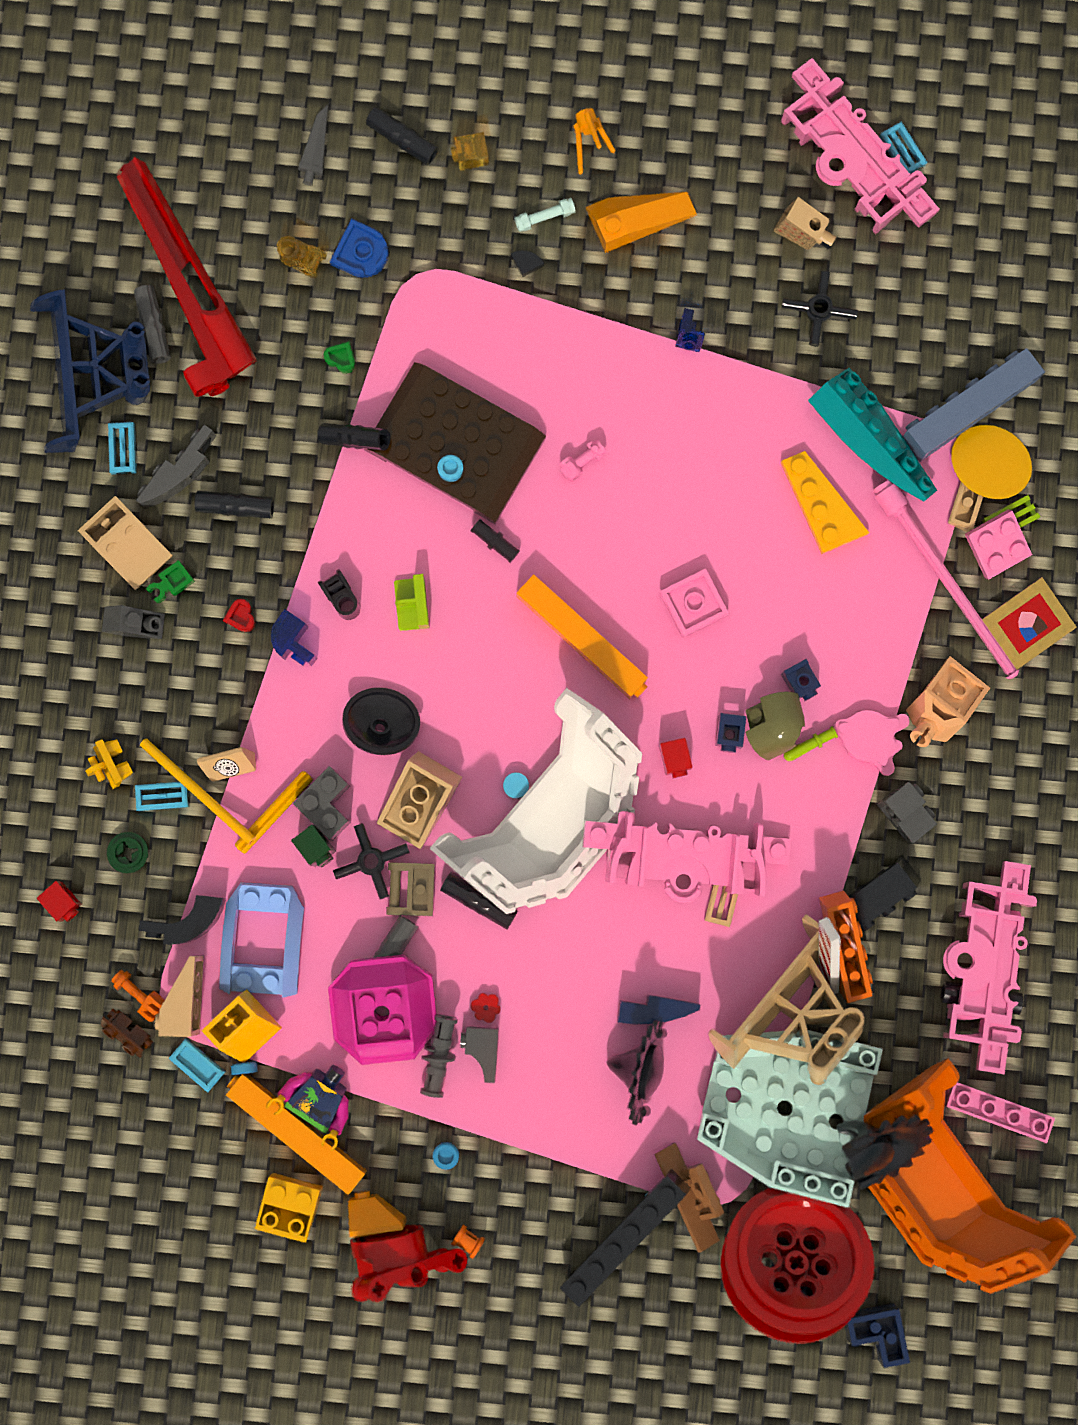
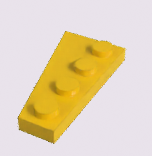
M806 451L781 461L783 470L821 554L869 534V531Z

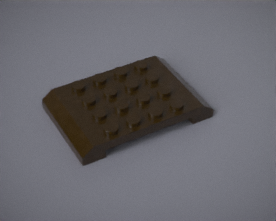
M414 362L376 428H383L389 431L391 436L389 447L384 451L364 450L384 462L388 461L471 508L474 513L496 524L544 443L546 435L529 423L433 369ZM455 455L462 461L464 470L462 476L457 481L447 482L440 477L437 467L442 457Z

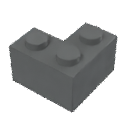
M330 766L292 803L331 841L351 823L333 806L350 785Z
M910 782L898 786L879 801L877 806L908 844H913L935 827L937 823L934 820L936 816L927 805L922 806L926 803L922 798L924 796L923 791L917 784L914 783L912 785Z

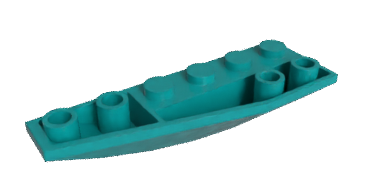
M850 368L827 381L808 399V402L838 437L880 475L923 502L938 491L883 406L879 403L877 396L867 389L861 382L860 376Z

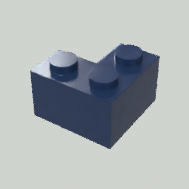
M894 1303L857 1310L856 1314L845 1325L847 1340L852 1346L875 1342L878 1361L883 1368L910 1363L900 1310Z

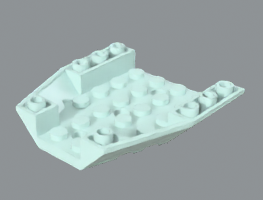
M799 1030L788 1044L803 1047ZM807 1030L813 1049L824 1034ZM785 1031L763 1032L760 1037L777 1041ZM722 1035V1036L725 1037L727 1040H730V1038H731L733 1035ZM831 1040L829 1042L833 1047H841L843 1045L839 1040ZM855 1042L827 1077V1080H824V1083L821 1085H816L810 1080V1074L807 1070L808 1062L750 1049L738 1065L732 1068L717 1051L701 1113L697 1140L771 1188L849 1208L854 1181L845 1168V1164L849 1161L842 1151V1146L854 1138L850 1135L838 1133L836 1129L829 1125V1118L833 1114H838L842 1117L843 1123L856 1120L864 1122L873 1077L878 1073L883 1049ZM731 1087L737 1088L741 1094L740 1100L736 1103L729 1102L726 1098V1091ZM780 1101H787L791 1104L792 1111L788 1116L779 1114L777 1106Z

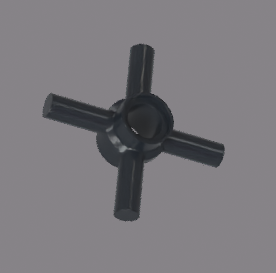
M827 271L820 272L817 295L808 302L783 298L781 308L807 313L808 319L812 322L809 345L813 347L819 346L822 323L831 316L856 320L858 310L833 306L832 300L827 296L830 272ZM822 305L826 312L818 313L813 306Z
M358 824L354 826L362 851L356 862L334 869V876L337 880L361 871L372 877L379 900L387 898L389 894L381 871L384 869L386 861L410 853L407 843L381 852L379 849L371 846L364 824ZM370 854H375L378 857V865L373 869H368L365 865V858Z

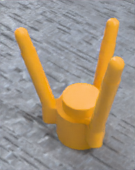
M592 108L579 111L575 116L577 123L573 125L576 133L579 174H583L581 132L584 135L592 134L596 147L600 149L602 146L596 132L598 130L610 152L615 153V149L602 127L600 118L596 117L595 111Z

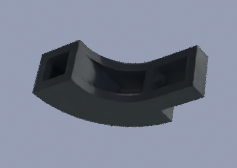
M196 895L192 911L183 920L176 923L140 920L138 931L146 932L145 937L161 938V934H164L163 944L165 945L191 942L206 934L216 924L222 914L226 898Z

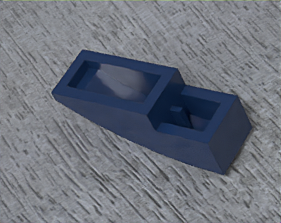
M647 995L646 1005L620 1000L617 1022L627 1024H652L653 1020L668 1022L699 1011L701 1005Z

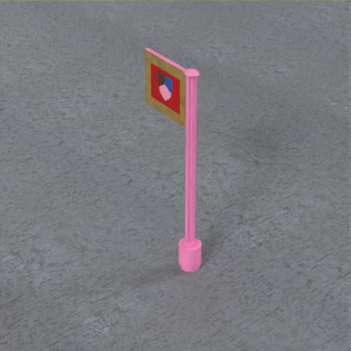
M887 480L873 490L876 494L875 499L886 515L890 516L893 514L895 518L899 519L1007 675L1005 678H1015L1019 673L1020 667L1077 628L1042 577L981 619L906 511L908 509L905 505L909 501L901 489Z

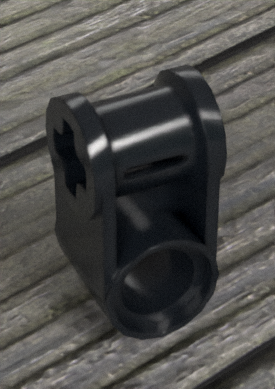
M340 569L336 570V574L327 580L318 581L329 602L331 601L343 619L352 620L359 615V602L352 593L351 587ZM346 601H351L354 603L351 611L344 612L341 610L342 604Z

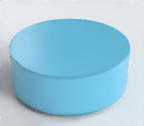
M446 455L438 462V473L443 480L454 482L462 476L464 470L463 463L457 456Z
M515 772L505 778L503 788L509 797L519 799L529 790V782L523 774Z

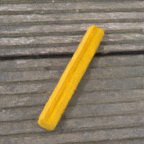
M301 771L248 829L256 837L255 841L249 845L240 838L235 843V847L240 852L247 853L313 781L312 777L307 772Z

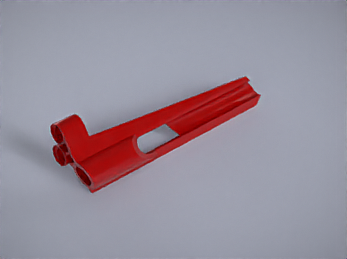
M134 157L133 160L124 164L118 170L117 179L157 254L206 359L186 368L183 371L184 378L195 397H200L207 393L210 396L219 395L229 388L230 385L227 381L229 378H233L247 369L257 359L226 303L213 285L146 163ZM189 261L217 309L207 311L203 310L181 273Z

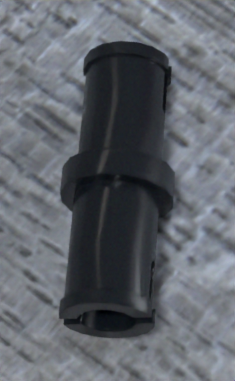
M479 519L471 529L472 533L488 544V549H494L507 559L509 563L520 552L519 549L503 538L504 534L500 531L497 533L484 523L482 519Z

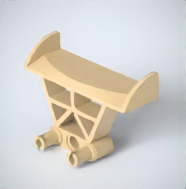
M805 915L802 918V923L807 935L811 939L730 1040H727L714 1029H711L708 1035L714 1048L732 1068L738 1065L750 1049L808 1062L807 1070L810 1074V1080L816 1085H821L824 1083V1080H827L830 1073L860 1037L864 1026V1016L856 1008L843 1010L817 967L819 964V923ZM811 976L818 987V991L805 1007L800 1010L791 1004L789 1000L805 980ZM823 999H825L826 1003L830 1008L826 1010H815L823 1001ZM780 1011L793 1020L777 1041L760 1037ZM833 1023L812 1049L806 1024ZM798 1030L803 1047L788 1044ZM831 1040H839L843 1045L841 1047H833L829 1042Z

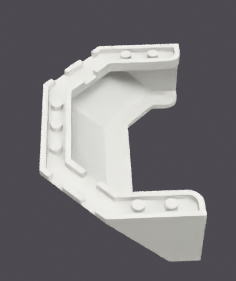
M568 688L562 692L554 704L555 713L563 720L559 755L492 833L465 840H460L452 833H445L430 847L436 855L506 914L515 912L516 908L525 905L530 908L544 904L550 898L562 899L568 897L607 851V849L582 847L584 822L594 821L617 824L619 812L628 811L635 813L632 803L633 796L637 795L639 776L636 775L637 764L641 763L642 752L603 712Z

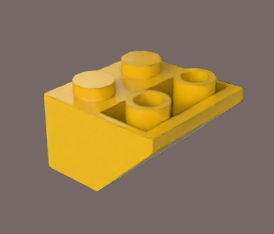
M246 989L201 1031L220 1051L245 1063L282 1027Z
M272 1173L268 1177L255 1229L306 1243L317 1212L323 1186Z

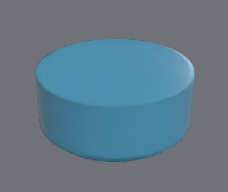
M256 1061L231 1065L232 1075L258 1072Z
M449 1142L440 1143L433 1152L435 1165L443 1170L453 1168L459 1160L457 1147Z

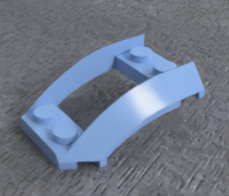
M241 882L226 902L221 945L219 989L228 994L231 991L244 992L247 989L250 993L282 995V998L298 993L300 944L305 907L302 906L293 886ZM239 910L288 913L283 966L234 963Z

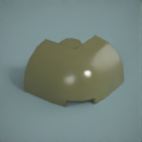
M777 692L760 698L761 703L745 710L750 727L745 733L752 748L760 757L771 760L790 751L797 745L795 742L800 736L801 728L805 727L804 714L797 693Z

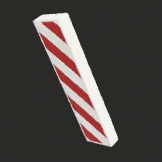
M827 917L819 920V970L833 993L836 994L839 992L840 936Z

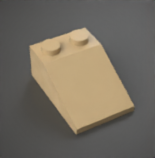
M418 751L407 761L377 824L421 849L453 797L462 776Z
M203 955L189 956L161 1006L160 1014H156L155 1029L159 1030V1036L193 1037L200 1034Z

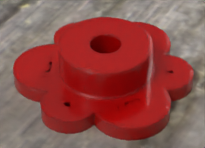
M481 993L478 999L472 1001L471 1009L476 1012L475 1018L477 1020L483 1019L485 1022L491 1023L495 1020V1014L500 1013L501 1008L497 1005L499 999L495 994L487 996L485 993ZM485 1005H488V1010L484 1009Z

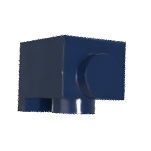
M807 659L788 668L781 674L790 691L797 693L799 699L803 698L804 701L818 694L816 689L821 687ZM806 677L808 684L805 686L801 685L799 678Z
M720 713L718 716L715 746H721L722 752L736 753V748H743L746 716ZM727 730L733 731V739H727L725 737V732Z

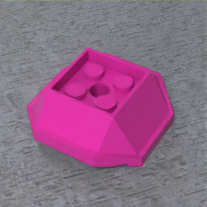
M405 955L351 960L328 987L333 1038L361 1065L414 1060L434 1034L436 1025L434 1017L437 1014L433 975L422 969ZM378 1006H385L390 1013L386 1016H380L376 1013L375 1009Z

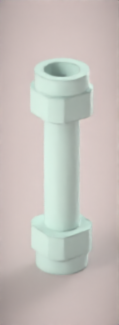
M569 198L560 200L559 205L531 215L523 213L514 219L518 231L521 232L530 230L533 224L559 215L567 217L575 213L576 210L572 199Z

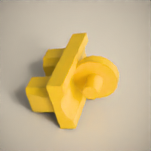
M103 739L95 742L96 746L93 747V750L100 763H98L95 756L88 758L91 767L85 772L87 776L96 775L98 782L106 779L102 772L104 771L112 789L117 788L123 780L132 775V769L127 761L115 766L112 758L122 753L117 739L105 743Z

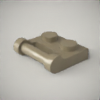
M388 863L390 895L389 907H386V915L433 916L435 864ZM401 871H408L407 907H399Z

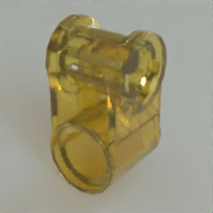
M284 236L277 243V252L282 263L308 277H317L318 273L316 271L321 261L327 257L324 251L291 236ZM287 247H293L295 252L291 255H285L283 250Z

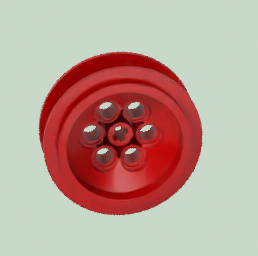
M769 1188L752 1197L738 1211L724 1240L720 1269L723 1286L732 1306L751 1327L779 1341L810 1343L835 1334L856 1314L867 1297L872 1284L874 1255L868 1233L861 1220L850 1207ZM784 1237L789 1242V1246H781L777 1242V1238ZM803 1242H812L815 1245V1250L806 1249ZM762 1258H770L774 1263V1267L765 1266ZM794 1263L799 1266L795 1270L790 1267ZM815 1266H823L827 1271V1275L817 1273ZM773 1283L783 1284L786 1292L776 1291ZM800 1287L810 1288L813 1296L803 1295Z

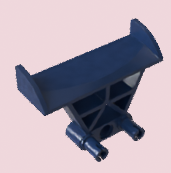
M58 290L39 296L30 304V311H51L63 436L48 442L44 446L45 453L75 452L80 439L79 418L122 397H125L132 405L142 404L150 391L144 326L139 322H132L121 336L67 315L65 290ZM69 329L87 336L89 361H72ZM95 340L109 345L98 356ZM118 349L120 351L123 382L101 366ZM136 362L141 369L133 370L129 367L128 363ZM91 373L93 400L76 408L73 374ZM100 381L113 391L101 396Z

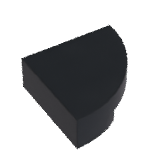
M522 250L510 253L522 277L544 266L543 260L530 251Z

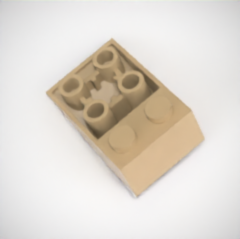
M116 496L78 530L135 590L173 557Z

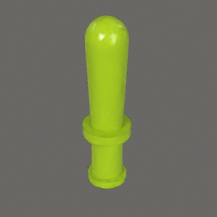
M831 726L830 729L818 735L816 733L813 734L812 738L797 744L790 751L784 753V759L793 761L816 747H823V743L833 738H838L835 729Z

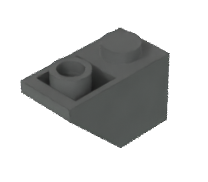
M123 605L106 606L104 608L102 632L128 637L162 639L165 614Z

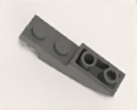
M203 425L201 430L197 429L191 436V443L187 449H182L177 455L175 465L165 460L163 464H159L152 473L153 478L148 485L144 484L140 488L136 501L146 509L173 497L192 483L210 463L203 454L216 438L215 433L205 425Z

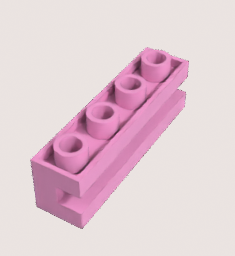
M957 1083L954 1087L946 1090L944 1106L1036 1140L1048 1142L1055 1120L1054 1117L961 1083Z

